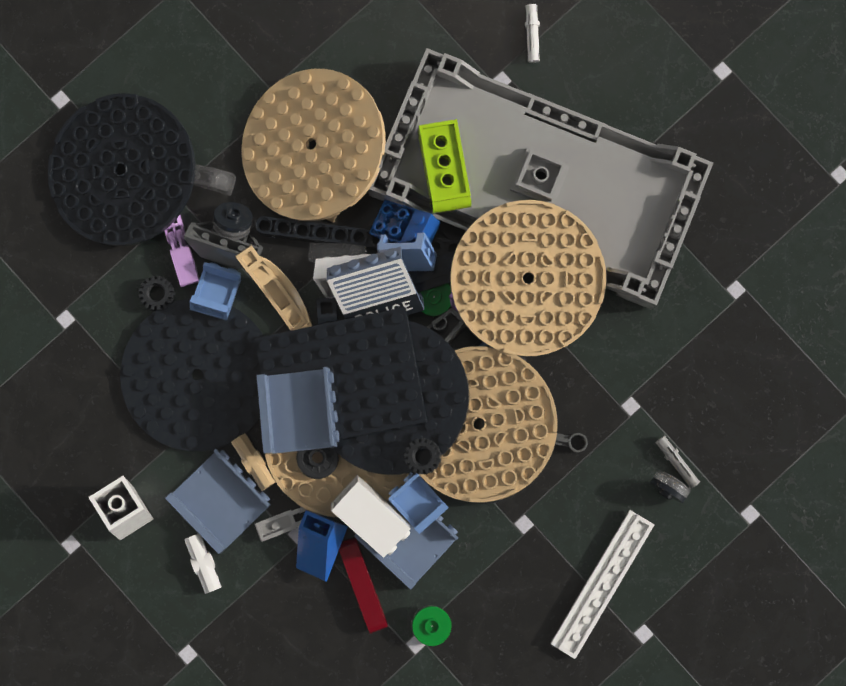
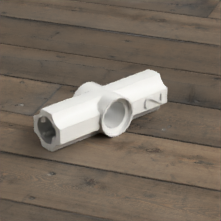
M196 534L184 539L191 556L190 560L193 570L199 576L205 594L221 588L219 578L214 569V560L210 552L207 551L202 536Z

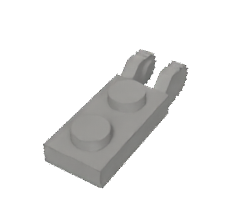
M300 507L255 523L261 542L298 528L302 520L296 522L293 515L305 512L307 509Z

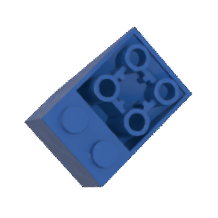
M384 200L369 234L379 239L381 235L385 234L390 243H414L417 233H425L430 243H432L441 222L431 213Z
M306 510L298 530L296 568L327 582L348 526Z

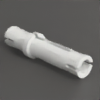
M528 4L525 6L528 62L536 63L540 61L538 39L540 22L537 18V5Z

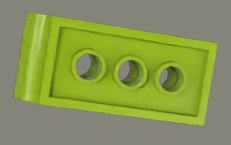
M457 119L419 125L417 133L432 213L470 208L471 194ZM442 140L445 146L439 147L435 141ZM439 160H447L448 166H442ZM449 178L452 184L445 185L442 179Z

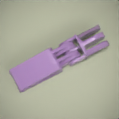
M179 215L177 218L178 223L174 221L164 231L168 244H171L172 247L170 254L180 286L184 287L198 283L200 279L191 247L187 245L184 239L186 233L185 226Z

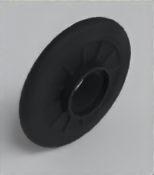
M332 447L297 451L296 461L304 475L313 479H323L335 471L339 462V454ZM315 452H320L323 455L321 463H315L312 460Z

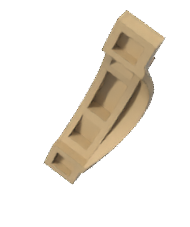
M249 245L235 255L291 331L312 327L309 313L301 296L288 277L275 264L259 256L252 245Z

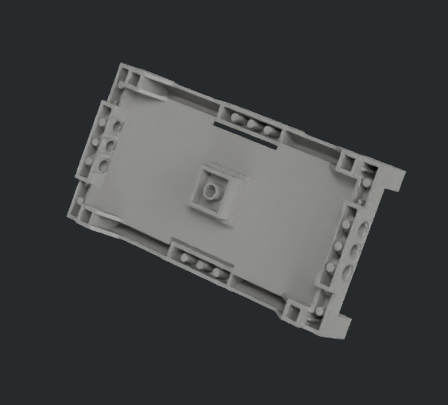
M426 48L385 144V153L382 155L379 166L380 170L374 183L368 190L369 196L383 202L388 200L431 213L436 219L465 231L486 212L509 202L538 200L552 203L577 216L596 238L605 261L607 289L617 292L616 296L648 309H653L657 306L701 198L700 196L713 162L696 156V153L678 146L653 144L608 126L605 123L479 74L480 72L461 59L446 53L443 55ZM457 119L471 194V207L433 214L417 129L419 125ZM442 140L435 141L437 146H445ZM439 160L442 166H448L447 160ZM537 172H544L546 178L539 180L536 177ZM449 178L442 179L445 185L452 184Z

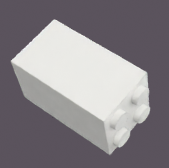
M358 475L331 503V511L383 558L387 554L390 556L396 550V544L400 540L404 541L410 534L409 530L411 528L406 518Z
M124 476L89 497L108 530L119 540H122L153 520L135 488Z

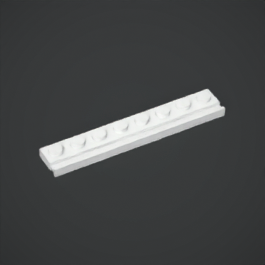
M631 510L628 511L550 643L551 645L576 659L654 527L653 523Z

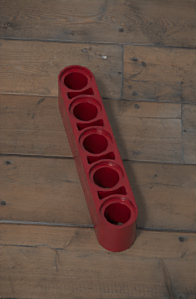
M353 537L342 541L339 552L369 633L388 627L357 539Z

